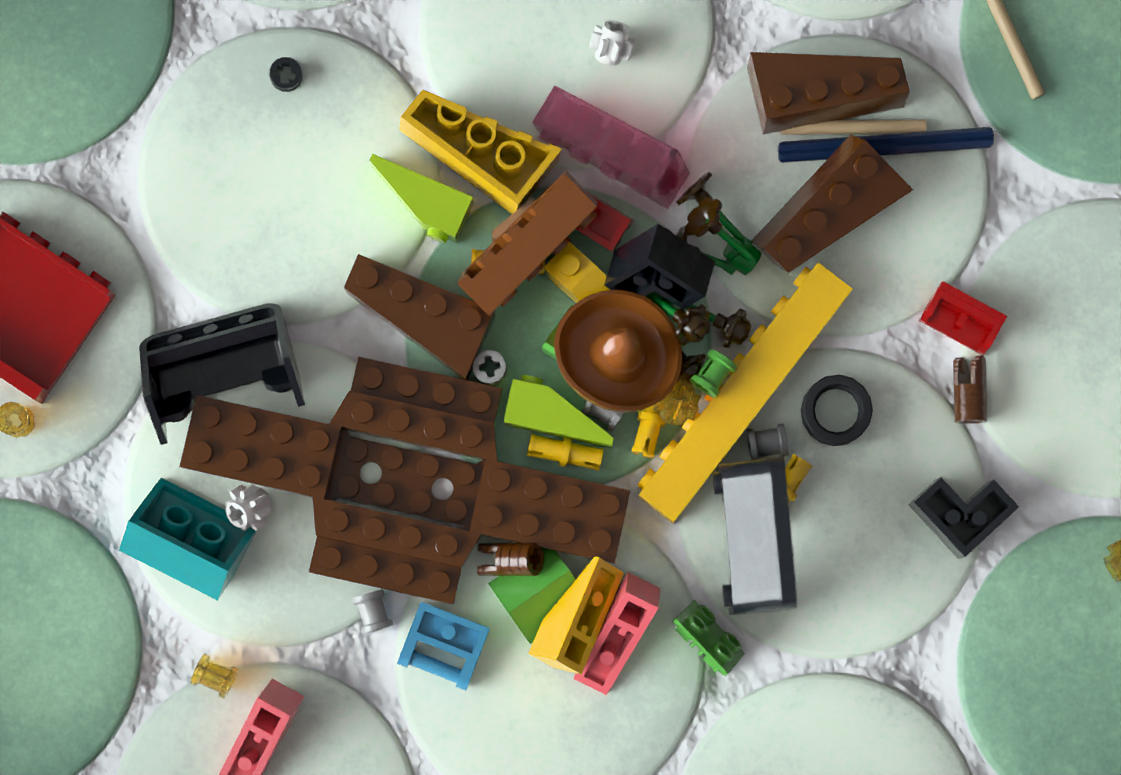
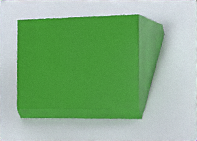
M542 548L544 565L538 576H498L488 583L529 644L533 643L544 617L576 580L557 552Z

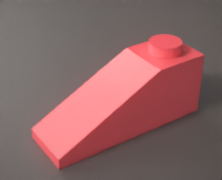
M627 572L616 591L582 675L575 673V680L607 695L659 608V587Z
M272 678L257 697L219 775H263L305 696Z

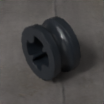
M281 57L272 63L269 69V76L272 85L277 90L290 92L300 85L302 70L296 60L290 57ZM283 66H290L291 72L296 75L295 79L292 81L289 78V83H281L280 76L276 75L277 70L283 71Z

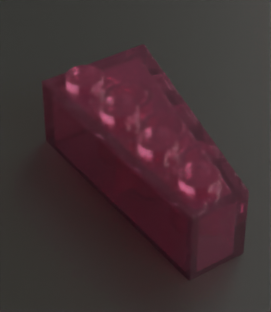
M557 86L553 87L532 122L540 133L538 138L547 145L552 144L556 147L559 145L569 151V155L583 164H592L604 175L613 180H619L666 209H669L690 174L677 149Z

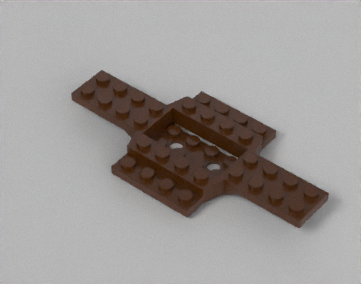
M358 357L351 391L347 393L329 424L196 395L179 466L183 469L311 497L313 499L315 534L317 538L309 573L453 605L462 568L482 535L518 543H538L537 546L590 559L600 557L608 563L615 564L630 496V490L499 462L497 459L494 424L502 388ZM348 431L480 459L482 461L472 464L351 437ZM367 463H376L381 468V478L374 484H367L361 479V468ZM441 478L448 479L453 485L452 495L445 500L437 499L432 494L433 483ZM340 498L380 508L390 509L394 511H399L403 513L462 525L465 530L430 523L426 521H421L417 519H412L408 517H403L399 515H394L390 513H385L381 511H376L372 509H367L363 507H358L354 505H349L345 503H340L333 500Z

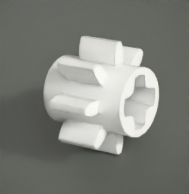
M608 20L604 22L603 27L598 25L595 27L589 48L596 50L595 58L606 65L616 66L621 63L622 58L627 61L630 59L636 38L629 36L630 28L626 24L615 20Z
M242 484L229 492L232 499L226 502V514L233 525L245 531L250 527L257 530L268 523L265 516L272 513V504L268 493L264 489L256 487L255 484H251L246 488Z

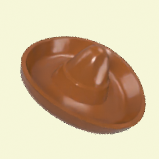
M607 290L583 298L565 313L555 333V356L565 381L581 397L606 410L636 412L659 403L674 388L682 365L681 344L675 338L676 329L670 318L653 301L633 292Z

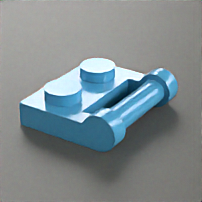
M420 602L397 664L406 668L411 665L457 683V688L466 691L490 628ZM421 641L466 659L463 668H457L416 652L417 642Z

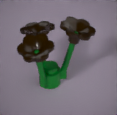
M709 171L702 175L676 201L678 205H681L686 201L694 199L699 204L698 207L692 209L688 214L687 225L681 227L676 236L688 243V235L702 237L707 231L712 235L717 234L728 243L723 251V256L727 259L724 261L709 254H704L715 261L714 266L722 268L730 275H733L736 270L743 275H747L755 268L762 253L720 211L723 206L722 202L719 199L712 200L713 197L705 190L706 183L712 176ZM722 225L731 233V235L722 228Z

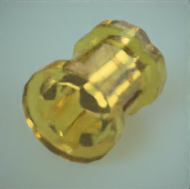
M8 402L0 407L1 432L18 438L26 437L33 431L35 427L34 414L29 408L17 402ZM11 414L19 415L18 418L22 421L19 427L12 425L13 422L9 419Z
M204 653L193 672L190 683L195 686L200 683L219 692V697L225 699L235 681L238 668L233 666L229 669L210 660V655Z

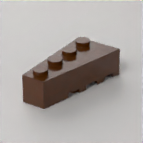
M750 52L747 66L763 135L815 123L842 120L903 108L910 92L901 58Z
M850 135L751 242L776 266L789 273L913 191V189L866 140Z
M358 254L344 285L346 293L399 331L411 342L425 350L441 364L448 367L460 378L468 381L473 370V362L476 356L480 354L495 318V311L488 315L472 300Z

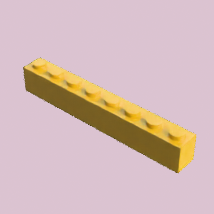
M819 262L812 270L807 266L802 270L793 282L798 289L790 299L785 295L782 296L771 311L776 316L768 327L761 324L749 339V342L754 345L746 356L739 352L732 361L736 364L737 370L735 373H731L724 385L720 386L718 389L719 395L716 398L708 395L705 396L704 399L709 404L701 414L694 410L681 427L687 433L679 443L672 439L659 456L664 460L660 468L656 472L650 468L637 484L642 489L638 498L670 523H674L853 290L852 287Z

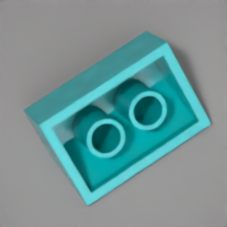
M160 478L128 520L119 551L218 601L233 579L257 530L250 527L244 531L242 528L236 527L228 519L225 509Z

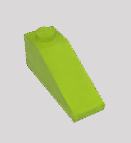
M372 153L369 160L372 168L422 228L428 230L426 235L443 244H446L448 239L457 243L474 205L473 197Z
M522 375L521 380H512L504 417L505 426L612 448L614 438L552 388L542 385L543 379Z

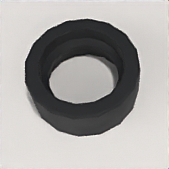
M843 375L826 376L814 383L804 396L801 406L802 422L809 435L820 443L831 446L846 445L859 438L870 425L873 413L871 397L865 387L854 378ZM828 390H844L851 394L857 402V420L852 427L845 431H829L821 426L816 418V402L821 394Z

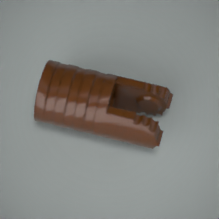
M984 355L972 358L970 365L971 383H969L967 361L963 357L953 360L954 423L978 424L988 421L986 358Z
M479 543L478 552L483 554H494L496 552V566H477L478 576H538L544 565L543 550L537 546L538 543Z

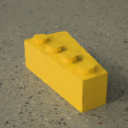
M424 89L400 117L399 130L511 214L528 201L558 163L562 151L561 148L552 144L548 146L534 140L533 136L524 132H516L499 125L498 121L487 116L483 118L467 111V108Z

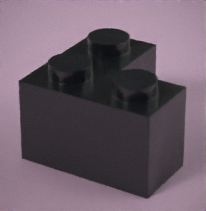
M656 224L614 250L604 286L610 290L633 292L644 297L655 291L681 309H685L706 297L715 261L702 253L698 248L691 246L673 234L671 230Z
M942 477L934 480L908 504L958 559L966 557L1019 508L1016 502L994 479L985 483L974 495L964 502Z

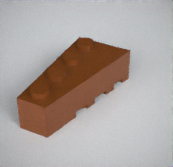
M566 170L461 273L457 284L490 315L499 305L505 306L517 294L516 288L525 279L530 281L544 267L542 262L551 253L556 256L571 241L567 236L577 226L583 230L597 216L593 211L597 207V201Z

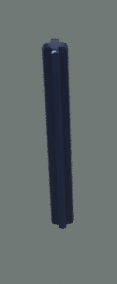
M991 127L856 136L866 140L880 156L990 148L994 143V134ZM848 137L780 142L777 147L779 162L826 160Z

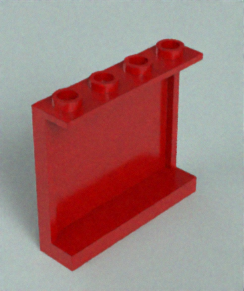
M2 211L0 214V378L33 400L43 404L116 295L108 289L111 284L110 281L95 271H92L90 276L77 269L81 262L64 251L57 256L47 249L51 244L49 241L34 231L28 237L18 230L21 223Z

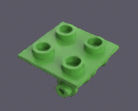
M693 600L684 611L672 620L677 626L674 630L686 642L690 639L693 641L690 644L691 648L697 645L701 649L697 654L699 656L703 653L706 655L703 660L714 672L719 671L722 675L727 676L745 654L741 650V644L733 634L724 632L715 622L716 618L710 609L702 604L699 605Z

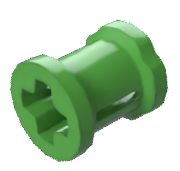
M710 349L707 353L708 360L699 373L691 377L690 382L706 395L716 398L720 393L718 389L729 373H735L737 366L720 352Z

